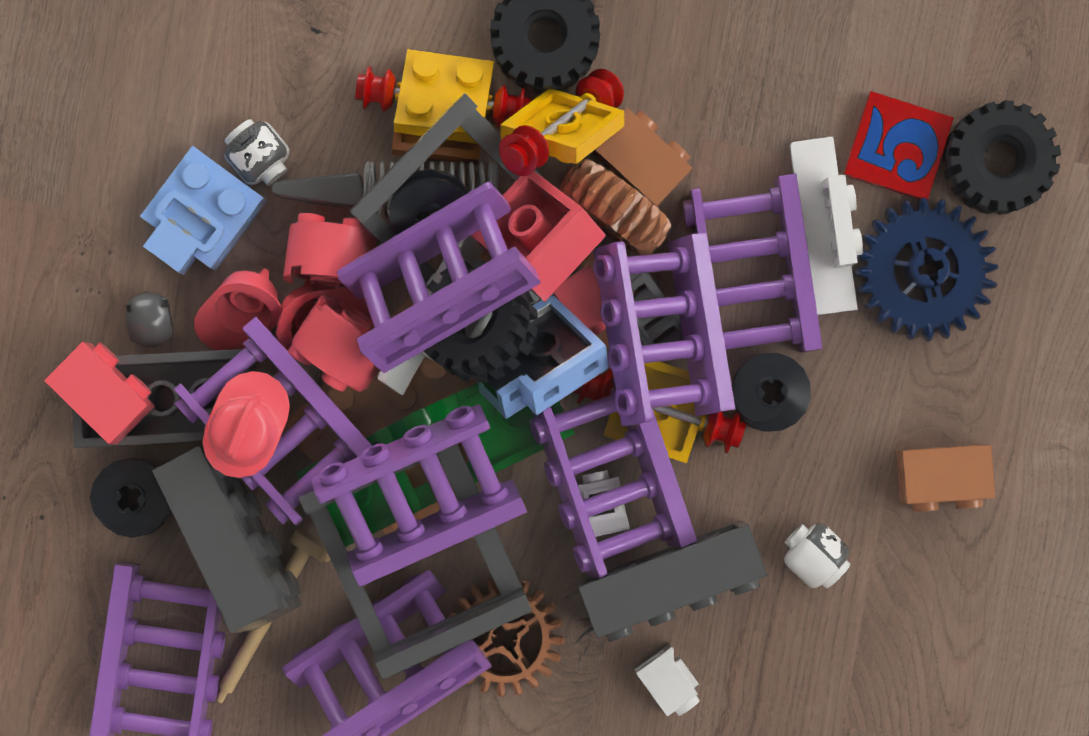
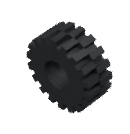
M503 0L502 3L498 2L490 26L491 46L496 63L501 66L502 72L508 79L510 77L514 79L516 85L521 88L527 86L533 88L534 92L543 93V90L548 89L562 91V87L568 84L570 87L573 86L583 74L586 75L594 59H596L600 42L599 17L594 12V5L591 0ZM541 18H550L556 21L563 32L560 44L550 51H540L534 48L528 39L530 26Z
M1004 100L1000 104H995V101L987 103L964 117L955 126V130L949 134L946 141L948 148L943 152V162H947V169L944 170L946 180L951 178L954 187L950 189L956 196L961 194L965 198L963 203L968 207L977 206L981 208L980 212L986 214L998 212V215L1008 214L1035 203L1053 185L1052 177L1058 174L1060 164L1056 163V157L1061 155L1060 145L1054 146L1052 139L1057 134L1053 127L1049 130L1045 127L1043 123L1047 118L1041 113L1035 116L1030 112L1031 106L1024 103L1020 106H1015L1014 101ZM994 142L1007 143L1016 152V166L1007 175L993 174L984 163L985 150Z
M475 260L473 267L467 261H464L468 273L486 263L484 260ZM447 268L440 272L444 278L440 284H437L434 280L428 284L427 288L432 294L452 283ZM526 291L493 310L491 323L480 336L472 339L468 338L465 335L464 327L424 350V352L437 364L461 380L470 382L472 378L478 383L488 382L487 373L496 380L505 376L503 367L508 365L511 369L515 370L521 364L516 359L517 355L522 352L528 356L532 349V346L526 340L527 337L536 338L538 328L530 322V320L538 319L537 309L531 305L534 300L530 293Z

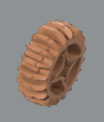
M582 159L573 167L571 166L563 176L559 190L579 204L605 234L616 242L623 241L628 250H632L638 255H649L655 249H658L666 239V234L671 228L670 221L657 206L652 204L648 198L640 194L637 189L631 187L623 179L606 170L600 164H596L592 160Z
M489 578L487 580L489 593L484 595L481 588L475 584L471 587V592L476 601L472 603L466 597L460 596L457 602L466 610L499 595L500 592L497 590L494 579ZM523 580L521 586L526 595L530 582ZM542 589L537 590L532 598L526 595L532 612L502 625L507 631L512 628L516 629L524 624V626L517 629V636L512 637V640L515 642L513 649L517 655L504 642L498 645L495 643L486 648L493 643L492 637H497L498 633L494 631L495 629L490 630L488 637L478 645L486 657L495 653L503 654L517 668V670L510 672L487 669L479 675L484 678L480 686V692L486 693L489 690L491 681L498 683L497 696L504 697L506 691L505 684L513 683V691L518 696L522 695L523 692L520 682L523 679H527L533 689L539 686V682L533 674L537 670L545 677L551 676L552 670L543 662L545 659L553 662H559L561 659V655L558 652L549 648L550 645L564 644L563 636L551 635V630L562 627L563 621L561 618L548 621L547 615L555 611L556 605L554 602H550L542 608L539 606L538 603L545 595ZM451 611L449 617L458 614L459 612ZM539 623L542 631V642L538 653L529 663L521 648L520 640L526 632L530 631V628ZM476 677L469 681L467 684L470 685L471 683H473Z

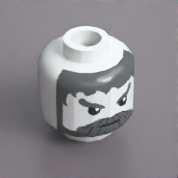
M249 119L240 124L226 137L225 143L228 146L224 153L225 160L246 184L255 185L264 181L269 186L286 173L287 168L284 163L289 156V147L268 122L259 121L254 123L252 119Z
M817 523L809 529L801 524L785 541V544L790 548L784 558L786 566L810 588H817L823 585L828 589L840 579L851 565L847 561L850 552L849 547L823 523Z

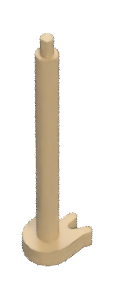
M296 529L290 542L297 548L285 571L290 570L297 579L309 556L314 557L320 562L325 561L328 563L331 559L323 542L303 530ZM272 622L257 630L249 631L219 684L220 691L217 694L216 701L223 703L227 694H232Z

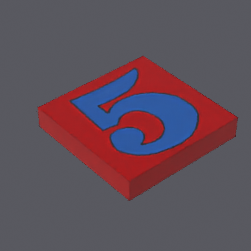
M870 91L843 175L917 200L925 197L928 201L954 117Z

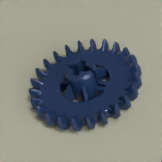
M925 197L920 199L917 211H914L910 202L905 200L901 205V216L892 208L886 209L885 214L888 225L877 219L872 221V227L877 236L862 235V241L870 249L869 251H863L862 255H857V258L865 262L866 266L855 269L853 273L856 276L866 278L867 282L856 290L858 293H870L872 296L864 304L865 309L877 306L880 308L875 319L876 323H881L887 318L892 319L890 325V332L892 334L896 333L904 325L906 326V337L908 340L914 339L918 329H921L924 340L930 342L933 339L934 328L938 330L944 339H948L950 337L949 324H952L959 331H965L967 326L963 319L964 315L973 320H978L981 317L974 304L989 305L991 303V300L981 291L982 289L997 287V283L986 278L985 274L997 270L999 265L985 262L984 259L995 252L996 248L994 246H980L979 243L988 235L987 230L976 233L971 232L977 220L976 216H972L964 222L959 221L962 211L961 206L955 207L947 215L945 214L944 199L936 203L933 211H930ZM925 238L939 241L944 247L941 250L928 248ZM908 243L911 251L910 258L907 261L896 260L899 251ZM948 249L955 259L957 274L950 272V264L945 255ZM924 259L927 264L934 263L936 266V271L930 274V278L927 274L920 275L918 272V267L924 264ZM894 266L904 268L905 278L909 284L903 291H901L895 280ZM947 278L954 279L953 287L943 297L939 285L944 283ZM913 287L923 290L926 302L911 299L906 294Z

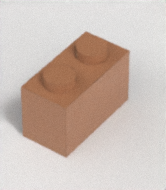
M627 108L624 111V127L591 153L617 177L623 179L631 187L637 189L640 194L648 198L652 204L659 207L691 172L692 167L687 163L691 157L675 141L671 140L666 144L655 133L659 129L658 126L644 112L639 110L635 115Z
M982 444L896 451L900 503L912 504L913 512L939 510V502L956 501L957 509L983 507V499L996 498L991 445Z

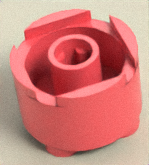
M300 213L298 214V221L289 226L283 280L293 284L295 276L305 279L304 286H315L321 289L346 287L339 280L337 271L376 248L377 238L356 218H345L342 224L324 222L325 217L318 214Z
M322 294L292 339V345L288 353L297 361L308 366L313 364L324 373L321 378L331 387L344 392L347 386L358 392H362L369 387L380 370L361 353L357 341L358 337L374 329L372 319L355 307H353L352 311L341 310L338 308L341 300Z

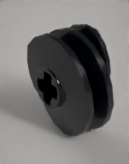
M426 169L414 172L394 192L391 198L389 218L390 226L395 236L466 195L468 189L459 178L446 171Z
M763 353L747 360L736 372L732 383L736 413H741L740 420L749 427L764 432L782 431L796 424L806 413L811 399L810 381L804 368L793 358L780 353ZM764 382L767 385L773 382L779 385L776 391L780 396L778 402L769 400L768 403H765L762 400L765 392L761 389V386Z
M128 458L115 461L100 472L93 482L90 502L94 514L106 528L116 535L135 538L151 534L166 523L172 511L152 472L159 466L148 460ZM128 488L130 491L140 490L142 495L137 499L140 505L138 508L136 505H126L125 500L129 497Z

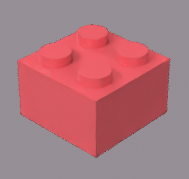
M534 171L529 176H520L502 195L509 203L511 211L496 221L507 249L509 250L515 246L536 269L541 283L531 288L530 291L545 302L606 235L579 204ZM481 230L470 235L490 256Z

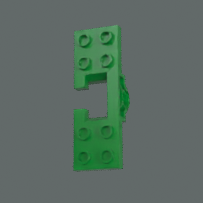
M478 383L419 409L366 437L372 446L376 444L386 445L402 438L408 430L416 426H429L445 419L456 408L463 406L472 407L479 404L489 423L490 429L478 434L495 473L544 450L543 444L538 445L530 429L529 421L533 419L531 409L526 406L505 419L480 393ZM559 401L551 406L554 415L564 412ZM573 428L560 432L562 440L575 434ZM320 461L295 472L298 479L300 480ZM470 461L467 462L466 465L474 482H479ZM405 470L395 474L413 514L437 502L428 482L413 488ZM378 482L353 493L371 534L396 523ZM336 501L326 505L345 547L355 543Z

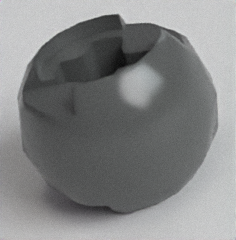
M144 292L132 297L125 305L128 312L126 313L128 333L133 343L145 347H156L167 342L173 335L171 311L166 297L157 293Z

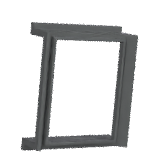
M463 93L350 210L351 214L382 244L394 237L395 234L376 211L459 126L514 181L520 177L509 171L503 164L499 155L501 134L476 110L478 106L466 93ZM424 262L419 267L425 285H427L428 280L436 271L427 262ZM528 290L534 300L531 305H534L540 298ZM491 316V318H490L488 324L486 325V327H485L483 333H484V332L487 330V328L489 327V325H490V323H491V320H492V316Z
M457 444L436 453L457 500L463 501L479 494ZM417 461L397 471H394V474H397L403 470L415 466L420 462ZM377 480L351 490L352 494L377 483ZM314 490L299 497L306 515L310 514L374 652L375 665L382 680L532 612L495 527L474 537L500 594L390 644L364 586L359 587L352 573L347 556L348 551L326 506L335 502V499L333 498L320 504Z

